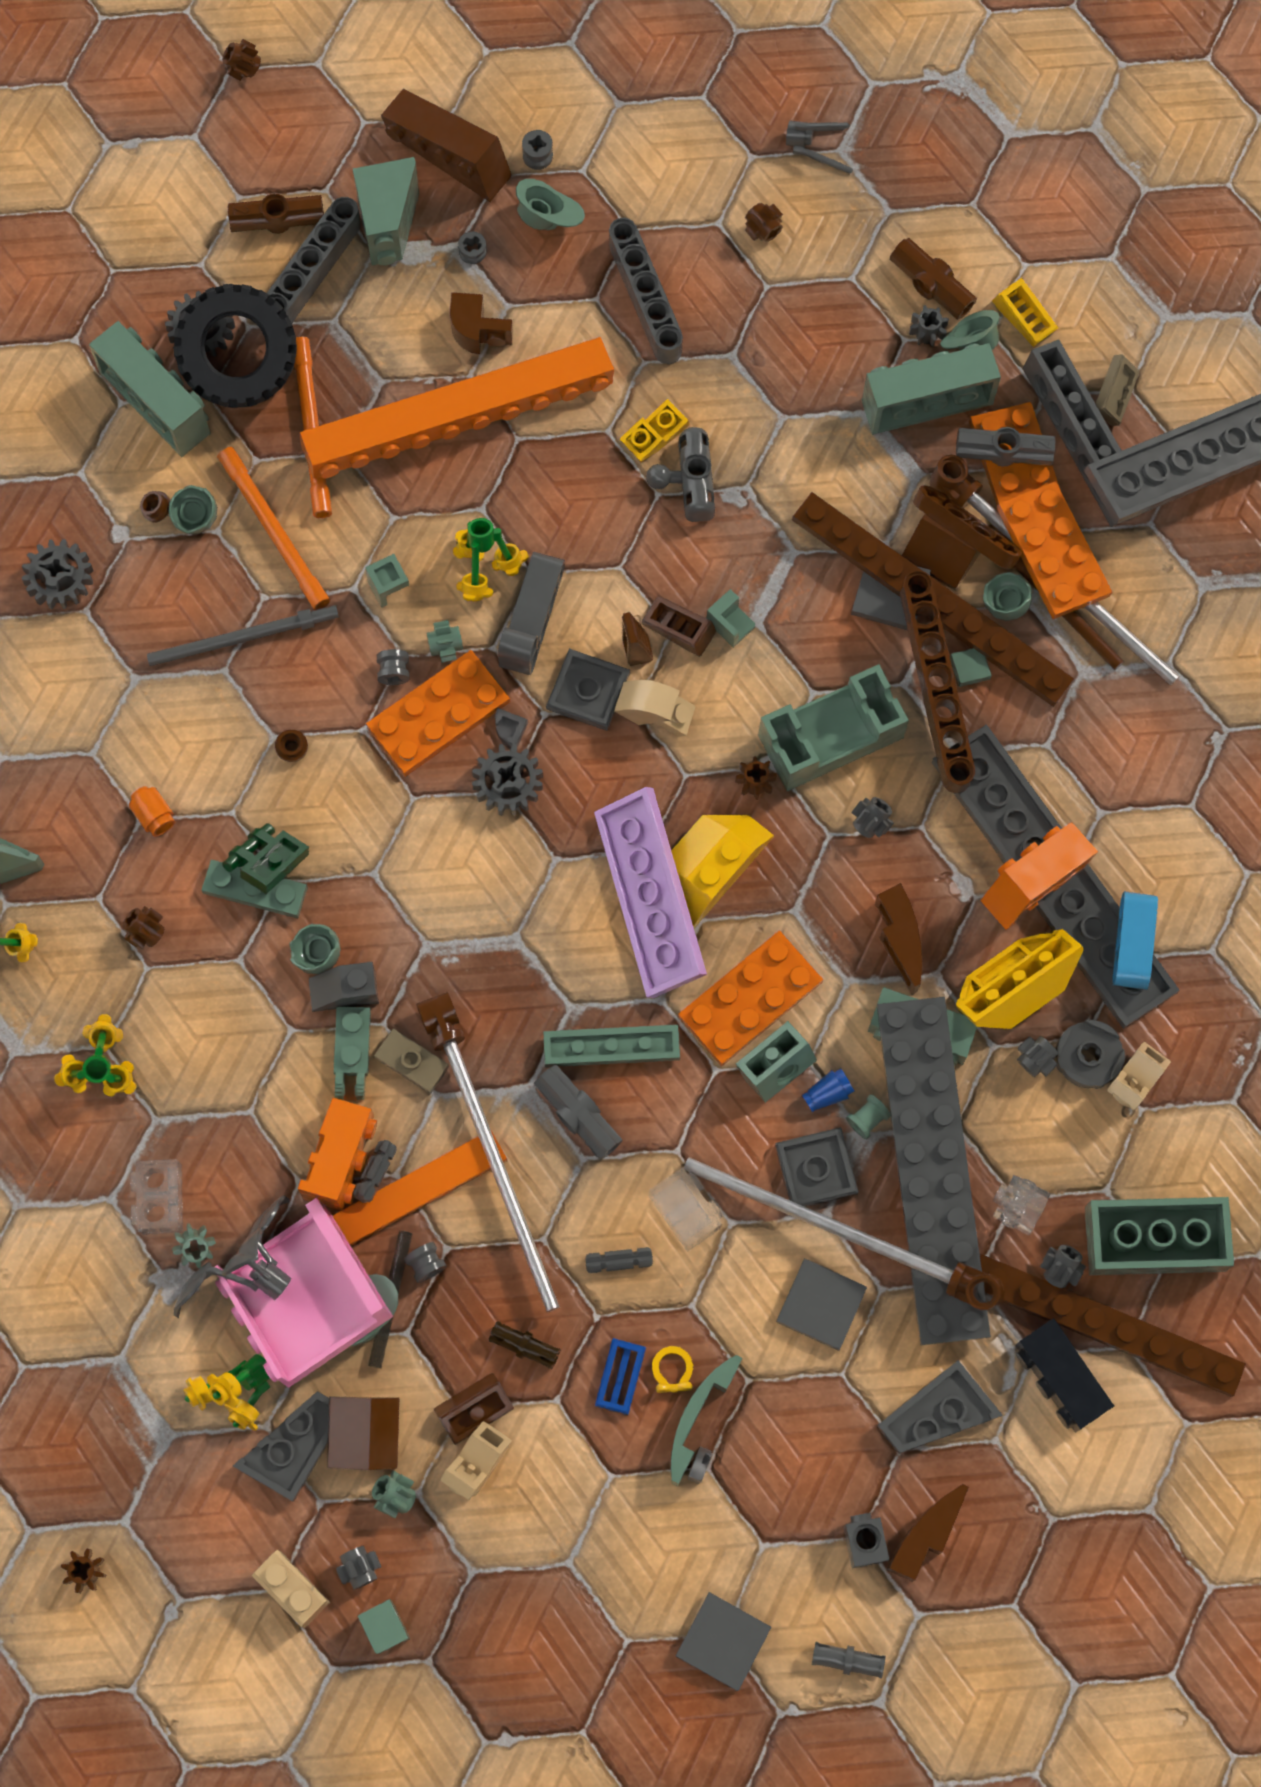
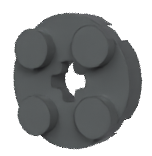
M1088 1020L1072 1025L1063 1033L1058 1041L1056 1048L1059 1053L1056 1056L1057 1069L1068 1081L1076 1086L1088 1089L1104 1087L1116 1078L1125 1061V1051L1122 1048L1119 1035L1112 1027L1097 1020ZM1090 1046L1096 1048L1095 1054L1099 1056V1060L1085 1061V1056L1081 1054V1050H1088Z

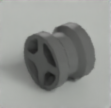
M533 130L524 136L522 140L524 163L534 170L547 168L553 160L551 136L542 130Z
M390 649L381 651L376 655L377 663L380 665V671L377 673L378 682L385 685H399L410 680L409 671L406 669V664L409 662L408 652Z
M434 1242L420 1246L404 1258L407 1266H411L414 1269V1278L417 1283L436 1276L447 1267L445 1261L437 1256V1247Z

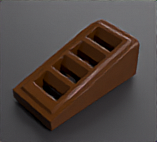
M659 595L641 621L646 627L699 657L702 656L716 633L711 620ZM665 609L669 612L661 623L657 622ZM678 616L679 619L673 628H669L675 617ZM690 623L685 634H681L686 624Z
M630 612L623 613L622 641L628 665L634 666L651 662L653 660V653L647 632Z

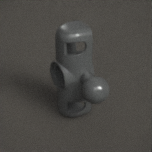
M690 427L682 431L679 436L678 448L681 471H670L665 465L656 464L648 469L646 480L654 489H663L669 483L682 484L686 519L690 522L709 521L715 516L709 438L707 432L702 428ZM686 440L687 445L681 448V443ZM700 471L703 474L695 476L692 475L691 472ZM707 491L711 493V502L708 501ZM691 492L692 503L687 505L686 496Z

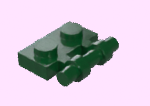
M269 823L264 824L260 829L255 828L248 834V840L241 846H235L228 853L229 857L222 863L224 869L228 872H232L237 867H242L240 869V878L265 894L273 889L309 855V846L284 830L274 838L272 835L275 833V829ZM255 850H261L256 855L253 854Z

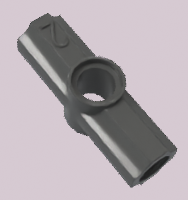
M1002 427L997 431L959 428L956 441V456L960 458L991 460L996 465L1002 467L1013 463L1052 466L1056 440L1055 436L1019 433L1011 427ZM999 444H1008L1012 449L1003 450L999 447Z
M556 1064L548 1068L534 1082L535 1087L557 1110L556 1114L562 1123L574 1135L578 1134L600 1160L610 1155L622 1143L621 1137L600 1115L601 1111L595 1102L583 1090L579 1091Z

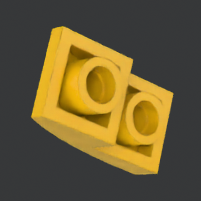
M667 399L647 419L642 417L620 438V441L642 463L671 442L691 423Z

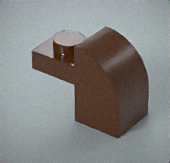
M451 293L450 319L452 334L456 342L463 349L474 354H480L481 343H487L493 347L513 344L512 319L484 318L483 294Z

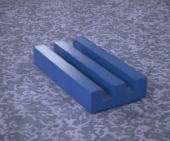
M615 1338L612 1339L595 1407L629 1415L646 1350L645 1346ZM619 1347L623 1348L624 1352L611 1401L608 1402L604 1401L617 1348ZM631 1351L638 1352L624 1405H619L617 1402Z

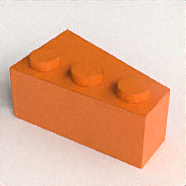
M1073 822L1062 829L1058 826L1054 827L1043 837V843L1038 846L1036 842H1033L1020 854L1022 858L1018 861L1011 858L998 869L997 872L1000 876L980 901L1005 930L1013 926L1025 910L1031 911L1039 904L1038 901L1051 891L1055 892L1084 869L1098 853L1096 848Z
M332 1098L319 1131L320 1138L315 1153L311 1152L308 1164H311L306 1181L301 1179L297 1188L304 1201L311 1202L318 1198L328 1208L338 1211L343 1210L346 1203L352 1204L354 1199L353 1192L357 1186L352 1183L356 1171L362 1172L367 1158V1152H364L363 1149L366 1140L373 1139L377 1127V1120L373 1119L374 1113L371 1108Z

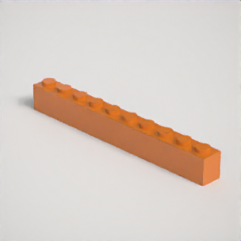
M601 337L302 431L300 432L301 447L313 479L319 477L330 478L347 468H361L372 460L382 457L384 459L395 457L400 451L410 448L421 449L432 441L441 438L452 439L458 436L460 432L472 428L480 430L487 427L491 422L500 419L511 420L528 410L539 411L545 409L553 402L560 400L570 401L577 398L580 394L591 390L593 392L604 390L613 383L614 368Z

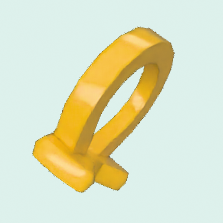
M675 1346L665 1347L655 1355L652 1362V1372L654 1378L659 1383L656 1386L657 1393H675L692 1390L693 1386L689 1380L692 1376L693 1363L690 1355L682 1348ZM677 1354L685 1361L686 1371L678 1384H668L667 1380L660 1373L659 1363L666 1355Z

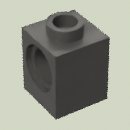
M871 1513L851 1516V1523L845 1524L843 1528L852 1569L889 1561L881 1517L872 1519ZM860 1530H868L873 1534L875 1543L871 1549L866 1550L858 1546L856 1535Z

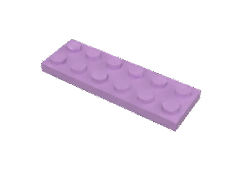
M644 787L595 811L594 814L646 997H658L707 975L654 789Z

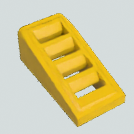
M1022 277L992 300L997 309L1033 347L1058 329L1056 323ZM1016 295L1019 300L1013 304L1010 298ZM1024 304L1028 309L1020 314L1017 309ZM1033 313L1037 318L1027 323L1025 318ZM1041 322L1045 327L1035 334L1032 328Z

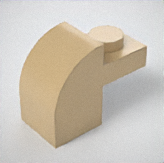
M633 680L623 682L614 712L637 725L655 723L679 737L687 736L696 706L679 697L680 691L671 686L649 680Z
M1143 1042L1107 1091L1120 1104L1134 1111L1167 1069L1171 1061L1146 1042Z
M483 1421L471 1434L459 1456L445 1470L440 1481L446 1484L453 1493L470 1500L484 1486L512 1440Z

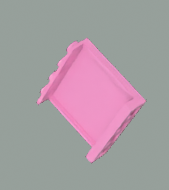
M318 1198L305 1205L309 1211L308 1215L263 1244L270 1256L278 1262L276 1266L292 1278L286 1289L276 1300H273L259 1288L255 1292L246 1285L218 1276L219 1279L215 1281L222 1295L226 1299L230 1297L235 1305L231 1311L241 1326L246 1324L251 1334L247 1337L250 1345L257 1354L262 1352L267 1363L263 1367L273 1382L280 1381L288 1388L393 1317L328 1207ZM258 1250V1260H256L255 1262L258 1263L260 1260L266 1262V1260ZM248 1264L231 1272L253 1281L249 1277L253 1268ZM218 1265L215 1266L216 1268L223 1270Z

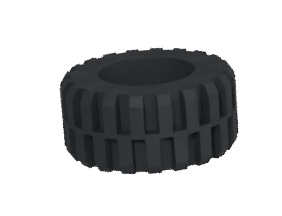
M223 284V286L205 290L203 294L198 297L196 296L189 302V306L185 311L183 310L179 317L180 320L177 328H175L173 349L177 367L193 391L214 404L229 408L251 407L270 399L285 385L295 363L297 350L296 336L290 318L283 307L270 297L269 294L244 284ZM242 316L250 319L261 329L265 337L266 352L264 359L255 371L246 376H226L218 372L207 358L205 351L207 334L210 328L222 318Z

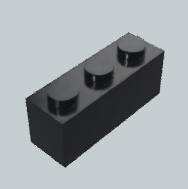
M1054 1318L1015 1345L1019 1350L1016 1352L1018 1360L1026 1370L1031 1368L1039 1380L1036 1382L1039 1391L1047 1400L1052 1398L1059 1408L1056 1414L1067 1429L1072 1427L1076 1433L1114 1407V1404Z

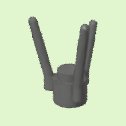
M789 120L786 145L794 146L793 154L805 155L849 174L853 172L851 167L805 148V145H812L814 131H843L850 127L849 123H808Z

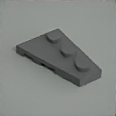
M958 1360L878 1424L877 1427L897 1453L900 1454L1003 1415Z
M317 1391L288 1416L271 1434L264 1437L246 1456L239 1459L233 1467L294 1502L328 1445L329 1398Z

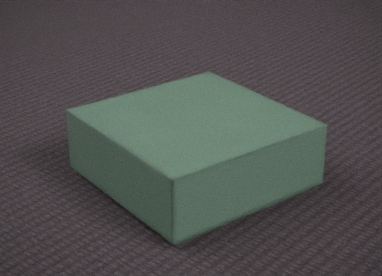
M973 648L951 654L950 660L959 687L990 680L992 675L986 657Z

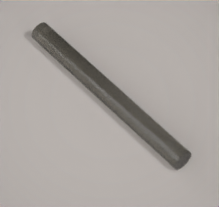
M399 1231L388 1277L395 1284L398 1295L406 1265L404 1258L408 1255L413 1235L406 1231ZM393 1317L374 1337L368 1363L370 1367L382 1368Z

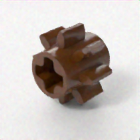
M242 39L240 44L232 42L227 46L222 58L223 64L226 65L225 69L228 70L227 75L241 81L243 76L251 78L256 74L261 63V57L257 55L258 50L255 49L256 45Z
M758 203L745 216L747 220L745 231L753 241L759 238L761 241L769 242L781 232L783 226L780 224L782 222L780 218L783 214L774 203L770 207L767 204Z
M754 756L753 761L748 765L743 762L740 763V770L744 774L736 775L735 783H743L741 793L743 796L750 793L758 800L759 795L764 791L768 794L772 793V786L768 782L776 781L777 773H769L770 761L762 763ZM752 774H758L760 782H754Z
M146 906L143 907L142 911L139 908L133 909L123 921L122 927L128 932L124 939L141 949L145 945L148 947L154 946L164 934V926L159 924L163 916L152 908L148 909Z
M88 1548L85 1550L83 1557L71 1551L70 1554L73 1560L69 1565L61 1564V1568L67 1570L68 1577L63 1580V1584L76 1583L75 1593L79 1594L83 1591L84 1585H88L92 1591H96L97 1586L94 1582H96L98 1577L106 1578L107 1576L100 1572L99 1565L105 1561L104 1558L100 1557L92 1560L93 1553ZM81 1563L91 1566L87 1571L89 1576L87 1579L77 1577L76 1575L81 1571L79 1567Z

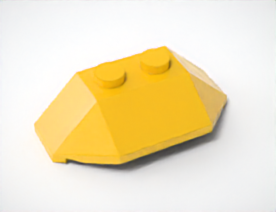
M702 815L671 850L694 928L774 838L772 833L749 815Z
M1063 929L1054 930L1053 933L1038 934L1021 938L966 976L960 998L956 1002V1007L976 1027L1012 1029L1065 991L1084 951L1083 946Z

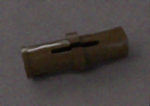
M500 1321L495 1323L491 1331L492 1335L489 1337V1342L515 1352L516 1357L520 1359L526 1357L551 1370L555 1366L559 1357L557 1355L561 1351L558 1347L556 1348L534 1338V1334L526 1331V1333H522L502 1324Z

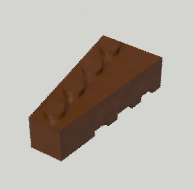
M402 89L381 114L386 127L385 131L392 140L401 142L489 202L512 176L497 136L405 89Z

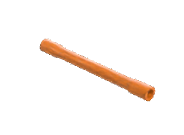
M296 337L297 350L294 368L297 375L303 429L305 431L318 427L319 421L312 376L313 364L310 341L307 337ZM309 468L313 516L315 518H327L332 515V508L326 478L319 477L313 479Z
M234 447L223 449L219 452L217 458L231 480L238 486L297 579L300 589L314 610L326 607L330 603V598L318 579L312 575L249 476L246 466Z

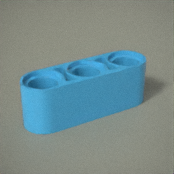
M1126 891L1122 893L1112 983L1115 986L1147 990L1149 987L1158 896Z

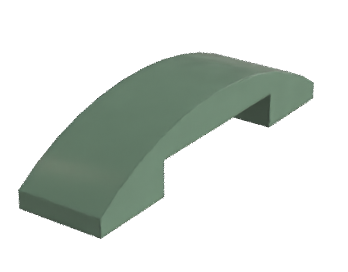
M738 1355L725 1361L702 1382L683 1412L676 1430L671 1454V1483L677 1487L694 1456V1452L684 1447L683 1444L712 1388L715 1387L726 1393L742 1361V1357Z

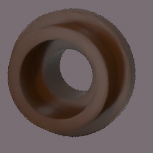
M150 491L145 494L140 503V509L144 518L152 523L162 521L169 514L170 497L161 491Z
M286 730L277 737L275 750L282 760L296 762L306 755L308 742L300 731ZM289 743H296L298 745L294 751L286 750V746Z

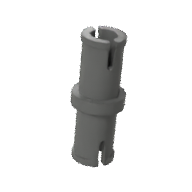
M815 1642L812 1665L843 1670V1674L850 1675V1672H855L882 1679L886 1656L856 1651L854 1646L849 1645L845 1649Z

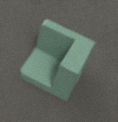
M395 554L365 567L368 584L381 608L387 605L386 596L409 586V580Z
M730 589L707 610L706 619L712 621L716 632L734 648L755 628V623L738 607L739 597Z
M390 1599L358 1615L376 1654H380L401 1642L410 1640L395 1605Z

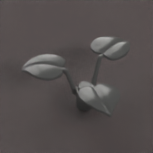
M285 1195L281 1196L258 1217L247 1239L239 1248V1252L229 1260L224 1270L213 1267L210 1262H207L188 1279L175 1304V1317L179 1319L181 1306L194 1295L203 1281L212 1275H218L246 1285L255 1292L259 1288L273 1300H276L282 1294L292 1278L276 1266L278 1262L267 1252L261 1243L264 1230L271 1223L279 1207L290 1202L288 1197ZM258 1250L262 1254L266 1262L263 1260H260L258 1263L255 1262L256 1260H258ZM248 1264L253 1268L249 1274L253 1281L231 1272Z

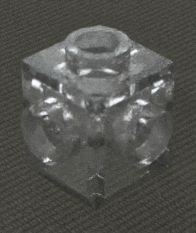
M1013 1175L1008 1186L1001 1183L993 1199V1202L998 1204L993 1217L1000 1220L1005 1226L1015 1228L1030 1236L1044 1211L1051 1193L1037 1187L1034 1182L1028 1179H1022Z

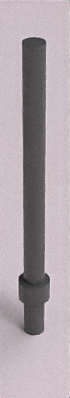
M336 605L310 611L309 608L297 611L298 615L148 653L147 659L149 665L154 666L297 628H302V630L314 628V624L339 618Z

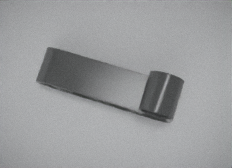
M533 552L509 628H504L498 648L499 667L527 675L532 674L565 568L564 559Z

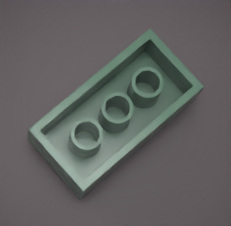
M117 321L89 344L99 373L183 457L210 435L207 424L209 417L203 410L205 404L194 391L188 393L184 389L182 379L174 370L168 372L162 366V359L152 348L147 351L141 344L142 339L132 327L126 329Z
M990 343L984 345L970 344L962 350L952 353L942 351L934 354L931 358L923 360L910 359L899 366L891 368L886 366L875 368L866 375L862 396V404L871 433L873 435L993 405L1001 375Z
M1229 1197L1091 1200L1085 1206L1089 1275L1227 1272L1234 1266Z

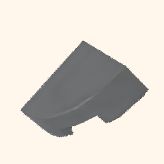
M497 708L495 725L500 740L509 749H511L513 744H516L518 747L527 727L528 719Z
M700 1446L688 1480L698 1484L702 1482L713 1454L711 1450Z

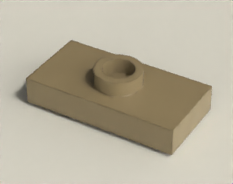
M1123 354L1113 356L1096 401V406L1102 417L1110 426H1120L1140 373Z
M395 1029L391 1030L374 1055L375 1059L430 1094L450 1067L448 1063Z

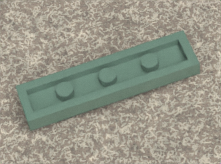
M678 1025L543 1031L545 1067H553L555 1064L559 1067L680 1060Z

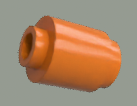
M143 786L131 795L132 800L129 803V808L146 832H151L154 837L166 833L174 826V813L156 787L148 788Z

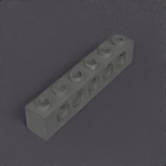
M1060 340L1031 350L1022 369L1110 527L1115 526L1114 521L1084 470L1088 464L1122 450Z

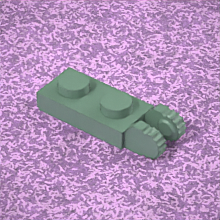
M336 1007L334 1052L336 1099H344L345 1076H357L355 1085L356 1100L365 1099L366 1076L369 1074L370 1007Z

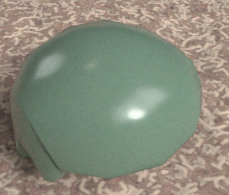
M188 485L177 491L170 500L169 517L178 530L192 535L200 534L210 529L217 519L218 506L214 496L206 488Z
M1010 572L999 574L985 585L983 601L986 609L995 618L1004 621L1016 620L1029 609L1032 602V588L1029 582L1021 575Z
M310 924L300 929L289 944L291 949L290 961L308 974H320L332 969L337 963L341 951L336 932L324 924Z

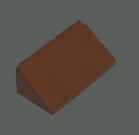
M491 1373L434 1408V1411L452 1442L456 1445L469 1437L483 1421L490 1424L513 1410L514 1407L494 1373Z

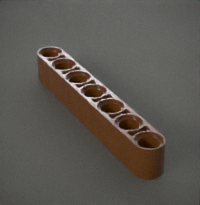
M914 570L909 572L903 581L900 590L901 603L941 781L949 792L961 793L970 786L975 775L974 761L933 581L928 573L922 570ZM912 584L920 585L924 592L921 594L912 593L908 586ZM917 615H926L930 618L931 623L922 625L917 622L915 617ZM926 645L934 646L938 654L934 656L927 655L922 647ZM939 676L944 680L945 685L936 687L931 684L929 678ZM946 707L951 711L952 717H940L936 709ZM953 738L958 742L959 748L949 749L944 745L943 740ZM953 769L962 770L966 775V780H955L951 776L950 771Z

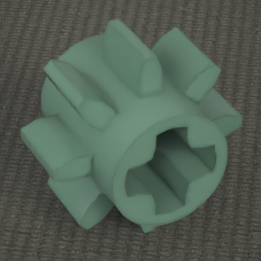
M448 620L433 623L434 631L426 633L431 656L440 655L441 662L456 660L455 651L463 650L459 627H450Z
M187 1224V1231L183 1234L175 1232V1239L180 1245L174 1246L172 1251L174 1255L183 1253L181 1257L182 1266H186L188 1262H193L198 1268H201L200 1261L205 1258L213 1259L212 1252L208 1247L213 1246L216 1242L214 1237H204L207 1232L206 1226L203 1225L199 1230L192 1229L190 1224ZM196 1240L198 1243V1250L191 1251L190 1241Z
M392 1471L390 1477L388 1475L381 1476L375 1482L372 1489V1496L377 1500L374 1508L393 1518H396L398 1512L401 1514L407 1513L412 1508L416 1499V1493L411 1489L414 1481L395 1471Z

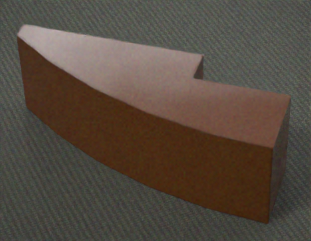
M899 883L877 895L875 905L888 926L882 929L879 938L911 995L918 992L921 985V940L911 902L902 884Z
M960 1485L937 1501L919 1518L896 1549L887 1571L911 1582L916 1580L927 1551L929 1550L938 1555L943 1552L969 1486Z

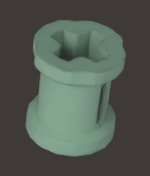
M870 1094L867 1097V1103L854 1115L849 1114L846 1120L858 1135L867 1140L870 1137V1131L883 1119L888 1120L891 1114L877 1097Z

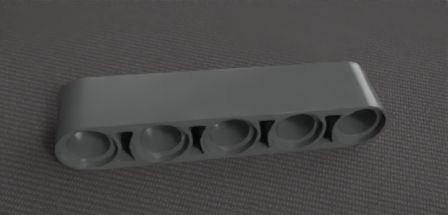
M340 197L332 202L267 292L270 297L283 307L291 323L296 319L361 227L358 205L352 198ZM343 215H351L348 219L340 218ZM328 238L335 239L333 242L330 243L322 242ZM310 262H315V263H317V264H316L315 266H313V267H306V266H305L307 263H310ZM292 286L300 287L296 291H288Z
M618 218L611 223L609 228L610 251L655 357L661 363L672 364L678 361L682 354L683 336L637 226L628 218ZM624 235L629 237V239L619 240L617 237ZM638 262L641 265L633 267L628 265V263ZM648 288L652 291L650 293H642L639 290ZM653 315H661L664 318L661 320H653L650 317ZM669 341L673 342L675 345L672 347H665L662 345V343Z

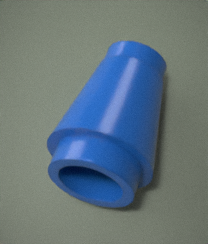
M840 1068L835 1072L833 1070L829 1071L802 1096L811 1111L814 1112L817 1109L819 1110L849 1099L848 1095L855 1091Z

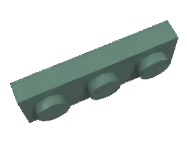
M211 859L201 889L203 894L299 918L308 889L307 884L283 878L273 889L265 894L240 878V869L242 867H237L232 872H228L224 869L223 862Z

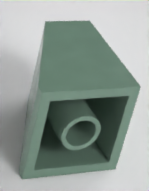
M415 157L353 168L357 199L371 264L386 266L393 264L395 261L402 260L419 198Z

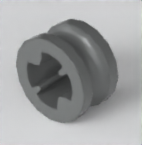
M475 231L467 232L460 237L458 248L461 259L469 264L481 262L487 254L485 238ZM474 244H478V250L472 249L471 252L467 251V245L472 247Z

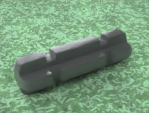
M390 1141L378 1142L374 1150L376 1155L371 1156L360 1178L362 1183L358 1182L353 1192V1196L360 1202H371L377 1191L375 1186L379 1187L390 1165L388 1160H392L397 1151V1147Z
M649 1247L637 1248V1251L632 1252V1249L608 1251L605 1252V1255H600L599 1252L589 1253L585 1257L586 1270L589 1273L601 1272V1269H606V1271L634 1269L636 1265L639 1268L650 1267L653 1264L652 1250Z

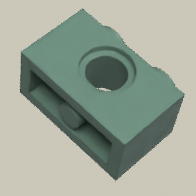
M787 1021L738 1061L736 1065L745 1081L766 1103L816 1062L817 1059L809 1043Z

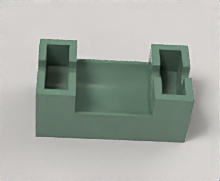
M879 664L851 676L847 686L793 710L791 704L761 717L758 737L786 791L792 790L904 739L909 720L898 699L893 698L890 691L891 686Z

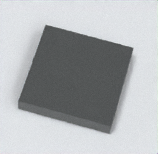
M918 567L930 575L931 570ZM863 571L851 615L908 631L901 598Z
M569 648L546 709L608 731L623 682L628 680L630 669Z
M841 1127L775 1143L790 1201L808 1207L858 1195L859 1192Z
M804 1258L776 1322L839 1351L867 1286Z
M709 1592L676 1657L730 1688L739 1691L771 1626Z

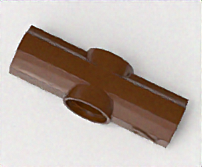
M273 193L260 201L228 203L231 232L267 229L272 233L280 234L287 231L290 227L316 225L324 215L322 195L285 198L280 194ZM273 212H282L277 216L271 215Z
M910 238L903 239L891 253L890 260L912 279L917 292L928 300L935 299L957 320L967 315L976 303L977 297L954 278L952 269L945 261L940 258H931Z

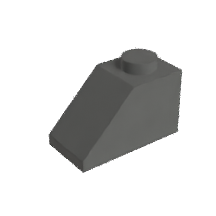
M373 962L341 965L309 978L312 1012L333 1010L336 1007L379 1004L376 971Z

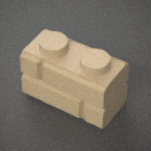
M276 1550L252 1574V1577L303 1628H306L330 1603L279 1550Z

